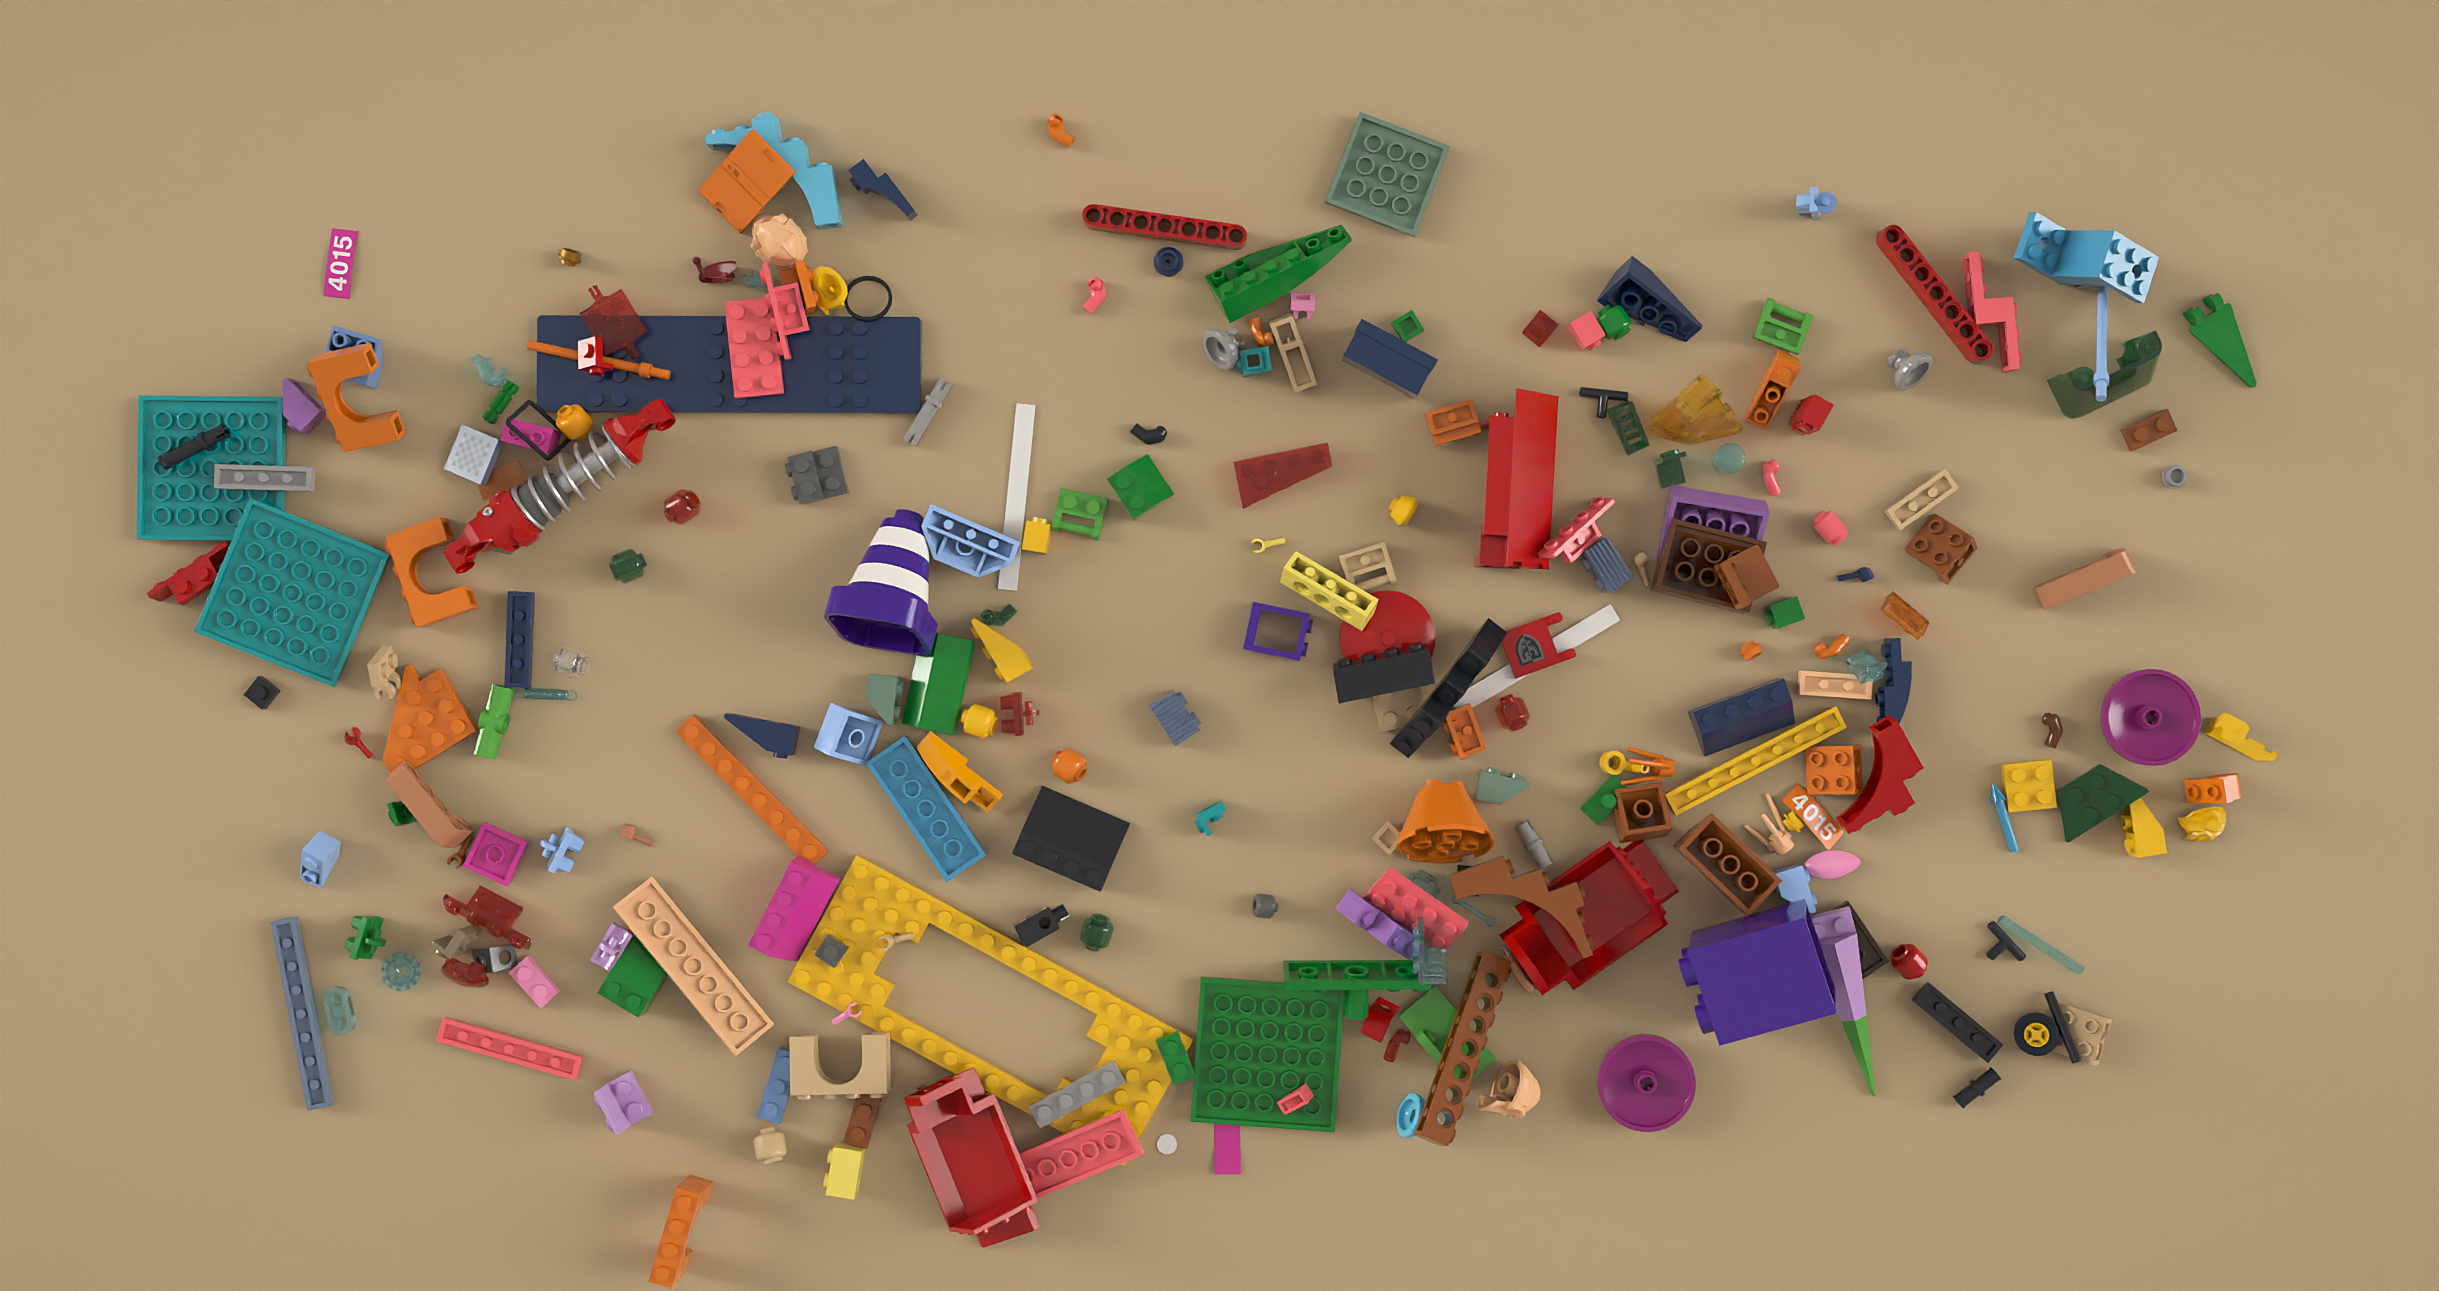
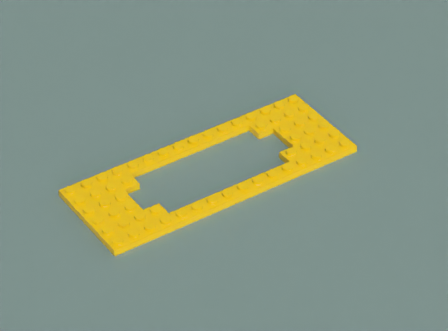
M856 855L787 982L843 1013L852 1002H858L851 1007L852 1012L859 1013L861 1010L863 1011L858 1017L852 1018L878 1032H890V1038L956 1075L975 1067L984 1090L994 1093L998 1098L1033 1116L1029 1105L1046 1097L1047 1094L885 1006L896 984L875 973L887 950L883 951L880 948L889 945L887 939H878L886 934L894 937L896 933L904 935L913 932L914 938L910 940L918 944L929 923L1097 1014L1086 1036L1107 1048L1095 1070L1115 1060L1125 1079V1083L1048 1125L1062 1133H1066L1124 1108L1138 1139H1140L1171 1082L1156 1039L1178 1029L1032 949L1026 948L1021 943L862 856ZM828 934L849 946L835 968L815 956V953ZM1178 1030L1186 1051H1188L1194 1038ZM1063 1077L1057 1090L1072 1083L1073 1081L1066 1077Z

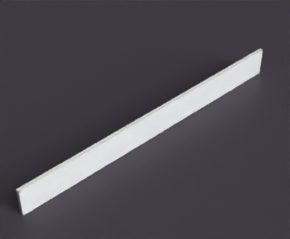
M1016 403L1003 535L1019 541L1020 545L1012 564L1000 569L998 589L1017 591L1036 405Z
M1611 604L1552 638L1557 653L1575 648L1619 622L1620 619ZM1508 664L1469 687L1454 707L1457 708L1470 703L1473 708L1527 675L1515 679L1511 666Z

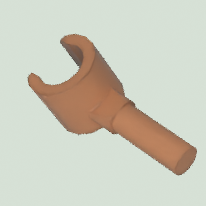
M630 824L622 825L621 836L623 838L634 839L650 847L652 846L653 841L639 834H634L636 826Z

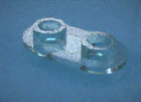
M341 986L328 989L323 996V1004L330 1030L337 1035L351 1032L356 1025V1018L350 993ZM337 994L341 996V1002L336 1000ZM342 1017L347 1020V1025L342 1024Z

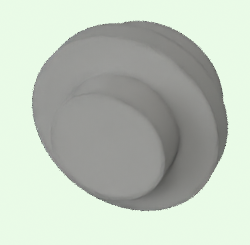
M2170 465L2164 469L2162 481L2168 488H2180L2187 481V472L2180 465Z

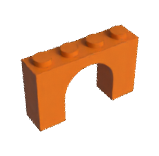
M371 343L317 354L307 362L308 373L314 379L317 386V395L325 405L327 419L332 423L336 432V440L342 446L344 452L399 441L406 433L398 410L376 415H363L352 410L342 397L341 385L343 380L372 374L379 366Z
M438 517L385 536L387 553L392 556L395 564L393 566L394 574L401 581L403 587L401 588V594L403 599L409 604L411 610L409 611V617L416 627L425 628L479 609L471 586H460L440 594H432L426 591L418 580L417 566L422 556L434 548L455 541L448 518Z
M690 1174L676 1187L648 1282L672 1289L686 1273L692 1253L691 1249L686 1248L688 1237L696 1216L706 1205L713 1181Z

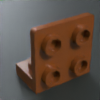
M1933 514L1905 547V552L1936 571L1939 581L1948 585L1978 548L1974 537L1939 515Z
M1754 545L1714 566L1735 609L1744 608L1750 605L1752 601L1779 588V584L1759 545Z

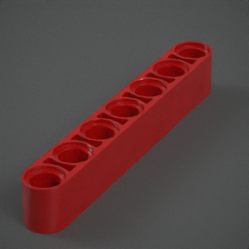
M1098 204L1087 205L1082 212L1085 225L1089 229L1229 250H1240L1247 242V232L1243 226L1238 224ZM1089 213H1099V220L1096 222L1088 221ZM1116 215L1124 218L1123 223L1119 226L1111 223V219ZM1138 219H1145L1148 222L1144 229L1135 227L1134 224ZM1162 222H1168L1172 226L1171 230L1165 233L1161 232L1158 227ZM1187 225L1195 228V233L1191 236H1186L1182 233V229ZM1209 229H1216L1219 232V236L1216 239H1209L1206 236V232ZM1238 232L1242 234L1243 239L1241 242L1234 243L1230 240V235Z
M1894 224L1879 231L1876 236V243L1880 250L1966 360L1970 363H1979L1989 359L1993 354L1991 342L1903 229ZM1886 232L1894 236L1893 243L1887 241ZM1901 251H1904L1908 254V262H1905L1901 259ZM1916 270L1923 273V281L1916 278ZM1931 289H1935L1938 292L1937 300L1931 297ZM1946 308H1950L1952 310V319L1948 318L1945 315ZM1961 326L1967 329V338L1961 336ZM1976 345L1979 346L1983 351L1981 357L1977 356L1975 353Z

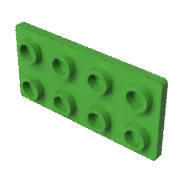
M1433 986L1431 990L1427 991L1404 1010L1399 1017L1438 1065L1457 1011L1436 986ZM1464 1042L1461 1049L1463 1054L1467 1055L1469 1048ZM1486 1046L1480 1052L1478 1058L1480 1064L1476 1073L1472 1075L1471 1081L1496 1061L1495 1056ZM1456 1065L1453 1072L1455 1077L1459 1078L1461 1070Z

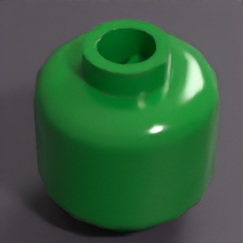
M1608 304L1598 312L1600 317L1597 321L1606 335L1604 337L1607 340L1614 339L1617 341L1631 331L1629 327L1632 324V320L1622 306L1616 305L1611 307Z

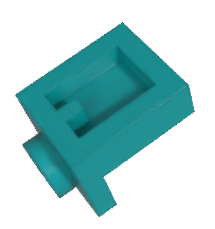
M1222 800L1196 813L1198 819L1194 822L1199 832H1205L1207 837L1212 832L1206 821L1210 819L1212 823L1224 816L1222 812L1226 811V807Z

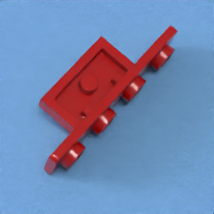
M225 541L215 545L214 549L207 554L195 558L193 563L187 567L175 571L173 576L167 580L155 584L153 589L147 592L148 597L162 602L171 595H174L178 604L184 606L213 587L219 572L217 565L223 562L231 542Z

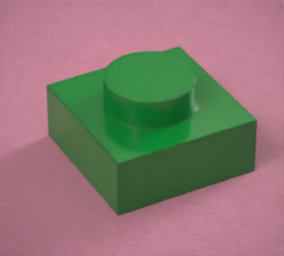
M1413 310L1391 322L1399 338L1404 342L1424 332V328Z

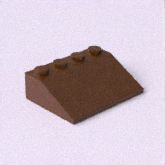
M1673 518L1655 568L1650 590L1742 614L1750 613L1752 602L1744 608L1735 609L1714 566L1754 545H1759L1764 555L1767 542Z

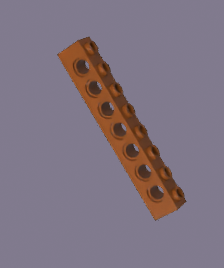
M1487 951L1477 952L1414 1136L1438 1146H1449V1143H1452L1454 1140L1456 1122L1463 1114L1464 1106L1462 1105L1464 1099L1469 1095L1472 1088V1083H1470L1472 1075L1478 1070L1480 1052L1487 1044L1488 1038L1486 1034L1488 1028L1495 1021L1494 1011L1496 1005L1501 1002L1503 997L1501 990L1504 982H1507L1511 974V969H1509L1510 961ZM1487 974L1492 979V984L1490 987L1485 982V977ZM1479 997L1484 1001L1483 1009H1480L1477 1005ZM1471 1020H1474L1476 1023L1475 1032H1472L1469 1027ZM1464 1042L1469 1048L1467 1055H1464L1461 1049ZM1456 1065L1461 1070L1459 1078H1456L1453 1072ZM1448 1089L1453 1093V1098L1450 1102L1445 1096ZM1440 1112L1445 1116V1121L1442 1125L1437 1120Z

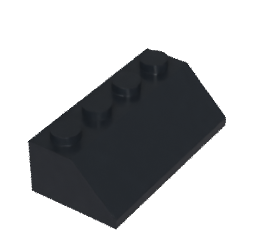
M1415 642L1409 644L1408 648L1404 649L1391 647L1384 650L1385 653L1380 654L1368 652L1362 654L1361 658L1352 660L1351 657L1338 659L1337 663H1333V673L1339 704L1435 684L1434 669L1428 643Z

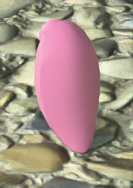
M1829 850L1811 856L1804 863V868L1812 876L1834 879L1852 872L1860 865L1861 861L1857 856L1848 852Z

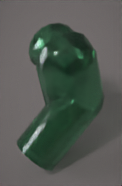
M1009 603L1001 612L991 611L990 609L984 610L981 613V619L988 626L1001 627L1018 611Z

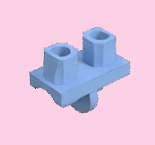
M1810 187V193L1796 194L1798 214H1811L1812 220L1820 219L1819 212L1828 214L1834 211L1837 206V199L1834 194L1830 192L1819 194L1818 187Z
M566 826L558 844H556L559 836L552 833L549 840L541 839L539 843L545 848L542 856L548 858L551 851H553L547 864L549 867L548 871L555 873L556 870L569 873L574 864V859L564 856L567 848L579 853L584 844V839L574 834L572 828Z

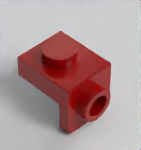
M596 336L578 341V369L589 372L591 376H602L604 372L613 370L612 364L603 362V340Z

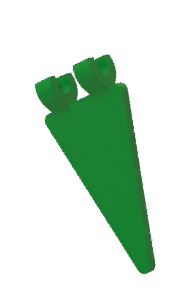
M2216 293L2214 295L2210 294L2203 299L2206 307L2212 311L2206 317H2204L2199 307L2190 308L2183 313L2185 319L2192 324L2189 332L2248 387H2256L2257 382L2231 304H2224L2221 295Z

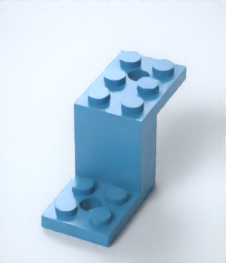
M2029 212L2014 259L2058 284L2107 286L2135 303H2144L2159 257L2116 231L2066 230L2037 212Z

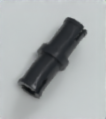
M1990 1067L1989 1070L1976 1080H1970V1084L1954 1095L1953 1098L1964 1109L1965 1106L1978 1096L1983 1097L1986 1090L2002 1079Z

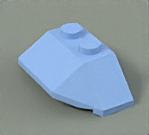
M930 504L921 525L933 559L977 578L1011 565L1020 545V542L932 504Z

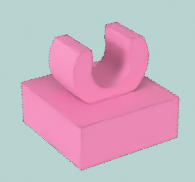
M1291 292V310H1293L1294 319H1298L1299 311H1306L1307 319L1311 318L1312 311H1315V293Z

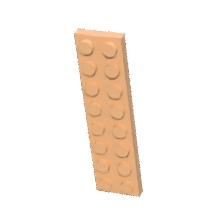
M650 877L613 906L614 911L735 1057L774 1025L653 877Z

